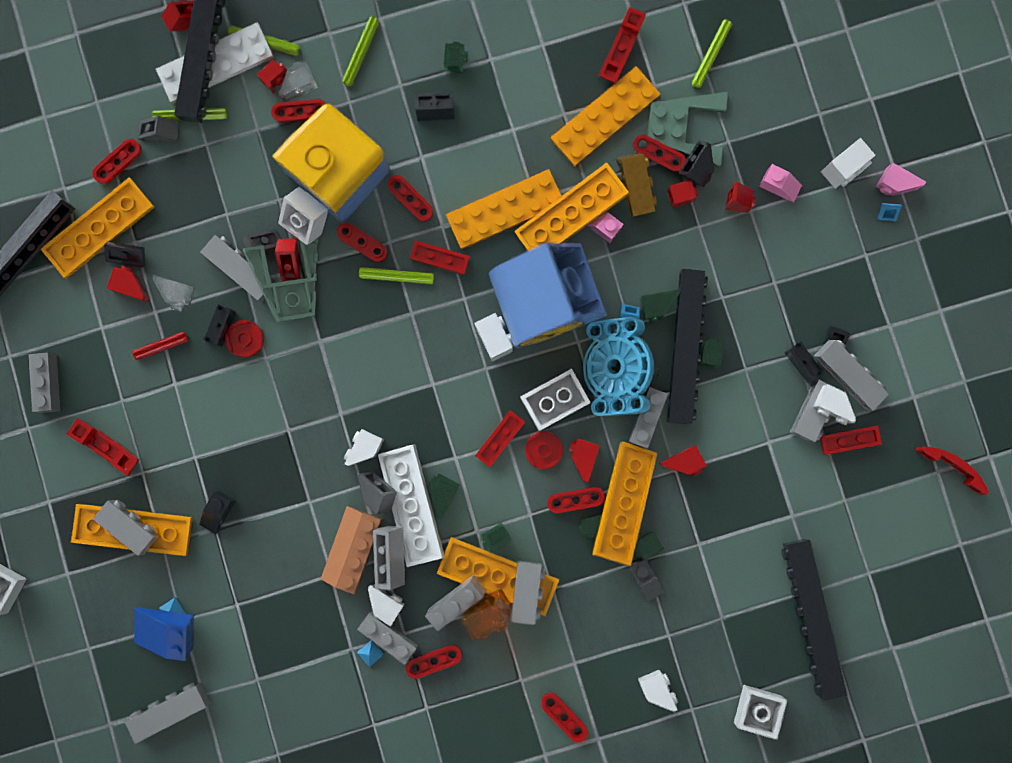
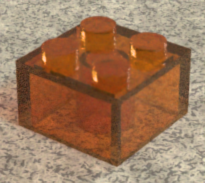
M501 588L483 596L482 599L464 612L461 622L472 641L478 638L484 639L494 631L500 632L508 626L512 606Z

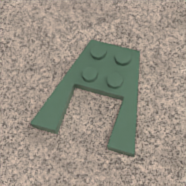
M728 92L652 102L650 105L647 136L683 155H690L696 144L685 143L688 109L725 113ZM711 146L713 164L716 167H720L723 147Z
M318 238L309 245L304 244L302 241L298 242L305 279L271 283L264 246L243 249L276 322L315 316Z

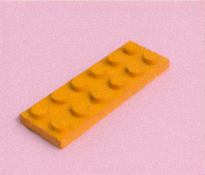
M636 66L551 136L550 140L569 162L576 167L660 97V93Z
M605 163L514 232L528 251L545 243H564L630 193L609 164Z
M548 169L447 213L446 217L462 250L532 219L560 198L561 194Z
M129 177L49 241L41 250L63 278L67 279L101 252L106 242H113L155 207Z
M624 441L620 442L592 555L631 566L657 458L656 452Z
M76 504L71 543L129 549L93 520L103 506ZM128 510L130 513L134 512L141 517L140 521L145 525L149 524L156 529L155 533L159 535L147 552L188 556L193 517Z
M451 537L437 574L459 583H463L474 575L486 589L485 593L513 604L518 563ZM544 574V580H540L539 588H543L542 600L537 602V608H540V615L543 616L547 614L559 582L558 578L548 574Z

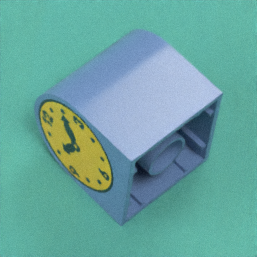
M545 243L502 263L488 273L515 348L526 347L552 339L607 316L581 243Z

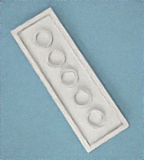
M258 22L219 40L215 46L216 60L212 64L213 78L209 81L208 88L274 58ZM184 56L156 69L172 104H175L177 101Z
M413 444L378 454L384 481L397 491L392 512L396 526L403 527L406 566L409 567L444 558L416 445Z

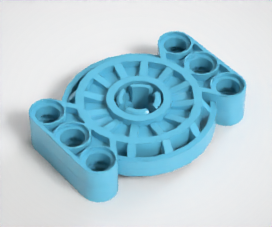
M624 317L591 322L586 328L588 337L594 341L585 354L583 374L589 390L597 397L591 404V410L596 416L609 417L640 414L650 409V400L642 394L651 383L654 374V360L649 346L639 337L645 331V324L640 319ZM635 322V329L632 331L631 326ZM617 325V331L614 333V327ZM600 328V333L597 335L596 331ZM620 361L621 369L616 373V371L612 370V367H615ZM638 400L641 401V406L639 408H637L636 405ZM620 402H622V404H623V407H622L621 410L619 409V403H620ZM604 403L605 410L602 412L601 406Z

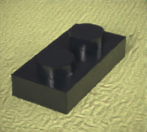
M106 242L104 244L105 262L144 267L145 247Z

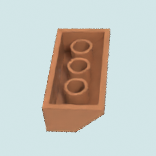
M347 506L321 580L335 588L355 594L360 586L374 546L373 530L381 527L383 518Z

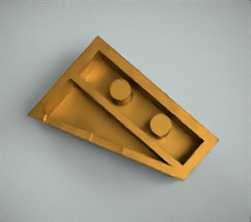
M640 153L615 158L616 163L620 164L621 181H623L624 186L630 193L625 197L630 215L634 217L654 212L657 200L651 191L653 180L651 176H648V158Z

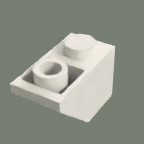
M828 384L822 386L813 406L818 409L817 412L824 416L836 417L835 421L844 425L854 423L856 418L847 394Z
M363 429L360 432L357 431L352 440L354 442L352 449H348L344 456L346 460L345 465L352 466L376 457L384 439Z
M372 583L368 587L373 614L391 626L405 605L402 602L403 599L394 593L390 595L386 592V589L375 588V584Z
M657 670L638 678L644 695L649 702L673 712L677 710L675 704L678 701L674 692H669L667 686L670 685L666 673L662 675L661 671Z

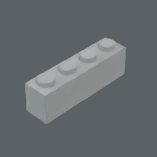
M214 235L200 253L255 299L263 303L265 297L249 263L244 259L245 254L238 248L234 251L229 247L232 243L223 236L218 238ZM270 276V281L273 283L274 278Z
M828 340L813 357L865 410L874 411L889 395L885 391L886 387L872 377L873 374L869 369L862 367L858 363L859 359L855 355L849 354L846 351V346L840 340Z
M193 682L183 687V692L177 694L175 691L165 697L166 701L160 703L157 700L147 706L148 710L142 712L140 709L130 714L131 719L126 721L125 724L134 743L136 744L210 705L211 702L202 683L195 685Z

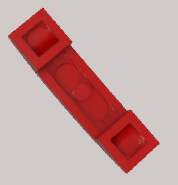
M631 7L628 8L609 55L599 73V77L616 84L646 17L645 13Z
M79 418L75 420L67 432L68 436L80 444L86 445L127 476H129L139 461L134 454L121 444Z
M917 447L915 451L928 460L938 461L942 459L965 475L967 478L963 484L977 494L987 495L989 493L980 475L958 456L934 447Z

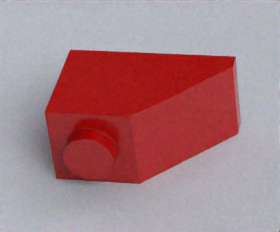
M194 0L172 1L168 4L161 17L169 31L189 29Z
M735 182L728 191L725 210L748 213L755 206L756 197L753 196L754 190L739 182Z
M297 238L278 239L275 255L281 282L299 280L300 253Z
M122 266L121 269L114 267L107 289L149 303L150 299L139 276L132 273L133 269Z
M577 438L576 442L572 441L569 452L572 453L571 458L582 480L588 483L600 445Z
M696 445L659 463L662 467L686 475L692 474L693 476L702 473V468L707 466Z

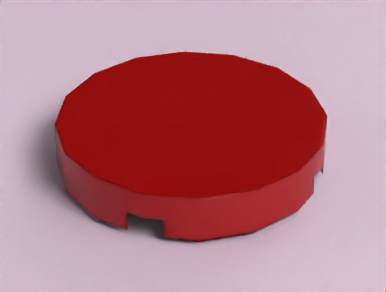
M239 320L233 323L225 335V344L228 350L241 358H249L256 355L262 349L264 343V334L261 328L249 320Z
M537 432L528 439L525 445L526 458L532 466L538 469L552 468L559 463L562 457V443L551 432Z

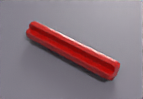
M181 332L132 351L135 360H140L188 342V337L185 332Z

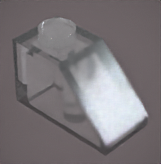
M306 61L296 62L291 68H288L279 91L283 102L318 87Z
M153 276V281L165 303L171 305V309L182 312V309L189 310L195 288L190 285Z

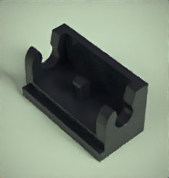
M453 91L415 93L417 121L455 119Z
M216 304L215 313L203 340L222 347L226 332L231 326L236 312Z
M799 341L784 352L807 383L813 382L817 379L816 377L824 373V370L820 368L804 347L802 341Z

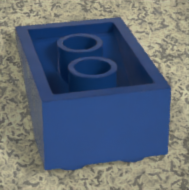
M136 607L134 609V643L166 659L186 661L193 649L194 615Z

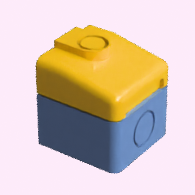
M331 104L323 105L273 155V158L286 175L304 191L329 209L328 211L341 223H344L390 171L382 148Z

